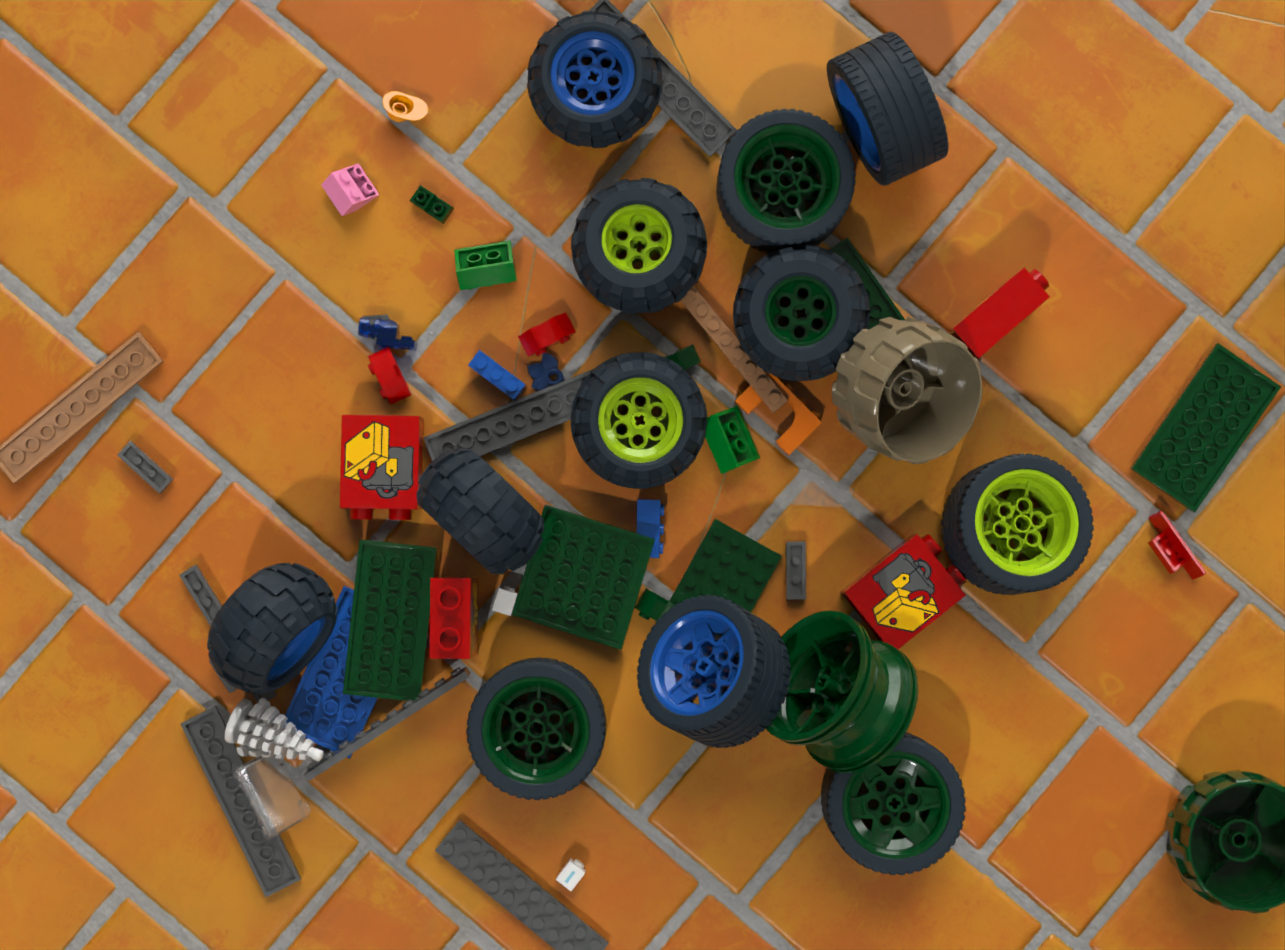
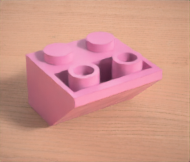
M359 163L332 172L321 184L341 216L357 211L379 196V193Z

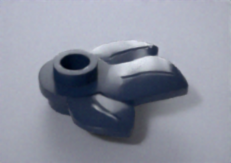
M543 354L542 363H534L527 366L529 374L535 379L531 385L535 390H543L562 382L564 379L562 371L558 369L557 360L550 354ZM553 374L558 376L556 381L550 379Z

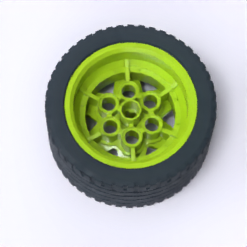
M1013 454L971 470L952 488L942 512V540L945 543L944 548L948 552L947 555L952 560L951 563L956 566L964 578L968 579L971 584H975L976 587L994 594L1016 595L1042 591L1059 585L1060 582H1064L1067 580V577H1071L1074 571L1078 570L1079 565L1083 563L1084 557L1089 552L1088 548H1090V541L1093 538L1092 531H1094V525H1092V522L1094 520L1091 514L1093 512L1092 507L1089 505L1090 501L1086 497L1087 494L1082 489L1083 486L1081 483H1078V479L1072 476V473L1066 470L1064 466L1040 455ZM1010 490L1006 500L997 495L1002 491ZM1031 497H1033L1042 508H1032L1033 504L1031 501ZM1019 502H1022L1024 505L1023 511L1018 508ZM1001 506L1006 510L1005 516L1000 513ZM984 514H985V516L987 517V520L983 522V518H984ZM1032 516L1037 518V525L1032 523ZM996 525L1000 526L1001 528L1000 535H998L995 531ZM1047 528V536L1043 543L1039 532ZM1028 534L1033 537L1032 544L1027 541ZM1010 539L1015 542L1014 549L1009 546ZM989 544H994L995 549L993 550ZM1020 552L1028 558L1025 561H1015Z

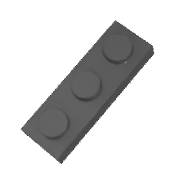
M129 441L117 454L159 494H162L174 480L132 441Z
M786 542V599H806V542Z

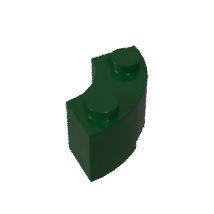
M646 588L635 609L640 611L638 615L646 620L652 618L657 621L670 608L675 607V604Z

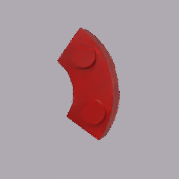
M565 312L528 329L519 335L518 338L528 357L535 354L539 357L547 352L546 349L559 342L562 345L570 341V336L575 334L576 331Z
M389 346L368 356L370 361L368 368L372 375H376L382 387L379 391L383 399H388L392 405L411 396L408 384Z

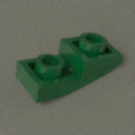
M421 185L409 200L442 224L445 223L454 210L451 205Z
M693 344L665 356V358L680 365L684 370L701 362Z

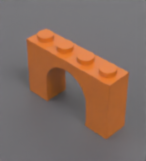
M764 371L787 398L788 403L793 409L794 419L792 425L775 442L789 456L822 423L820 421L821 417L816 411H810L806 407L808 404L802 397L799 396L797 398L792 393L794 389L788 383L783 384L779 377ZM751 385L735 400V403L747 415L762 402V399Z

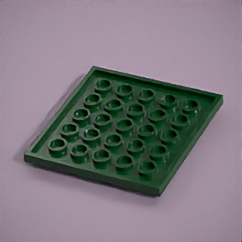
M545 504L541 515L544 520V532L541 535L543 541L536 554L527 562L512 615L622 650L656 539Z

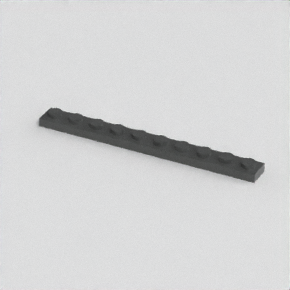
M467 667L455 669L446 680L444 678L438 680L434 684V688L430 690L426 688L418 694L419 697L417 699H409L402 705L403 708L400 710H392L383 721H380V719L375 721L366 732L361 730L354 736L355 739L352 741L346 740L338 746L339 749L335 752H332V750L327 752L323 756V760L318 763L314 761L306 767L307 770L304 777L307 781L312 780L469 678L471 672Z

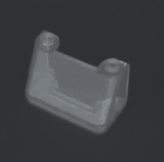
M276 754L271 758L256 757L231 770L234 779L242 782L239 786L240 788L242 787L259 820V825H264L262 833L266 840L272 839L307 819L309 812H311L309 805L306 801L303 803L282 762L284 758H275Z

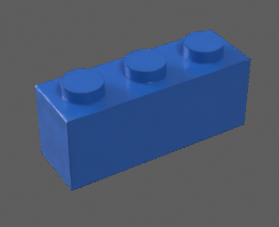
M480 350L468 364L471 369L514 401L518 399L527 387L526 384Z
M637 499V533L656 539L650 558H659V554H663V543H659L660 535L664 533V523H660V516H664V504H660V500Z

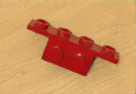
M1159 511L1149 516V520L1159 534L1151 539L1148 544L1169 574L1176 572L1183 566L1193 580L1204 576L1206 571L1164 512Z

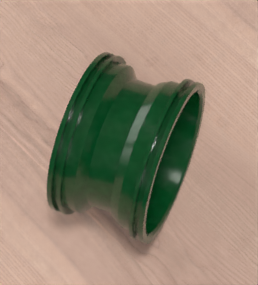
M822 611L803 618L781 636L790 658V684L787 688L788 693L785 695L784 704L782 703L781 710L777 712L775 719H772V723L765 728L771 735L785 743L805 745L815 761L832 771L854 773L865 770L881 761L896 747L912 721L918 699V680L914 666L909 658L894 646L881 641H871L865 628L842 612Z

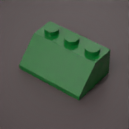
M511 240L454 250L456 274L460 290H471L478 287H489L517 281Z
M738 406L707 417L705 438L721 474L760 459V455Z

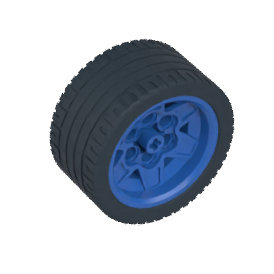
M887 32L828 61L826 67L828 83L841 122L857 155L877 183L883 186L889 185L947 156L949 143L938 101L919 61L899 35L894 32Z
M715 595L691 597L690 599L683 600L682 603L679 602L675 607L665 612L662 618L656 621V625H653L651 632L648 633L647 639L643 643V649H641V655L638 659L639 666H637L638 689H640L641 700L649 714L660 724L703 745L715 748H729V746L735 747L737 744H744L745 741L748 742L753 737L758 736L760 732H763L766 729L765 727L772 723V719H775L777 712L781 710L782 703L784 704L785 695L788 693L787 688L790 684L789 678L791 677V672L789 671L791 669L790 658L787 654V647L784 646L785 643L781 639L780 634L770 624L731 600ZM697 696L699 698V704H695L693 702Z

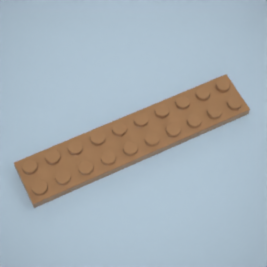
M137 332L0 445L1 469L14 484H17L164 362L143 335Z

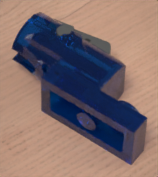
M388 315L360 317L358 335L374 340L376 338V345L378 347L386 348L389 346V348L414 351L417 349V342L412 337L401 336V339H399L400 326L393 320H390Z

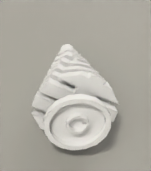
M261 698L254 707L251 700H241L232 712L226 726L225 741L242 744L236 748L240 756L250 755L252 757L262 756L271 758L276 754L275 758L282 759L286 756L287 759H295L299 755V760H307L311 757L316 761H320L324 755L323 750L313 748L314 742L310 738L305 741L306 734L301 730L297 731L296 726L292 722L286 723L288 718L280 714L279 710L275 706H271L270 702L265 698Z

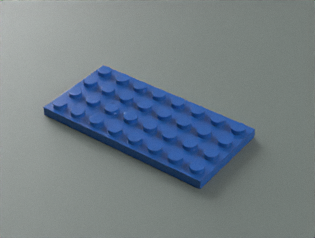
M343 586L336 602L337 616L335 627L323 648L307 665L285 714L288 718L286 723L292 722L296 726L297 731L301 730L306 734L305 739L310 738L314 743L334 752L339 749L338 746L346 740L352 741L358 732L364 730L378 699L376 697L343 694L354 589Z

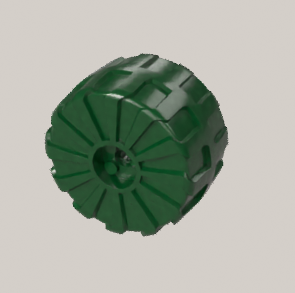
M1240 770L1214 771L1203 775V780L1195 785L1186 786L1178 794L1177 798L1179 801L1175 809L1169 812L1165 824V829L1169 831V842L1166 846L1170 862L1177 868L1182 880L1205 900L1231 911L1240 910L1253 914L1265 913L1269 909L1285 903V787L1266 776ZM1240 834L1241 839L1235 844L1234 837Z

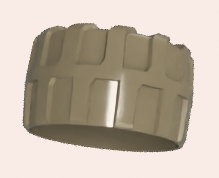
M887 317L880 319L879 325L869 330H861L853 338L854 344L849 351L842 353L836 366L838 376L837 381L832 385V402L838 407L837 418L840 424L865 446L895 461L904 460L912 464H923L951 451L971 428L981 403L983 389L980 374L981 368L978 360L967 350L966 344L934 325L907 317L905 321Z

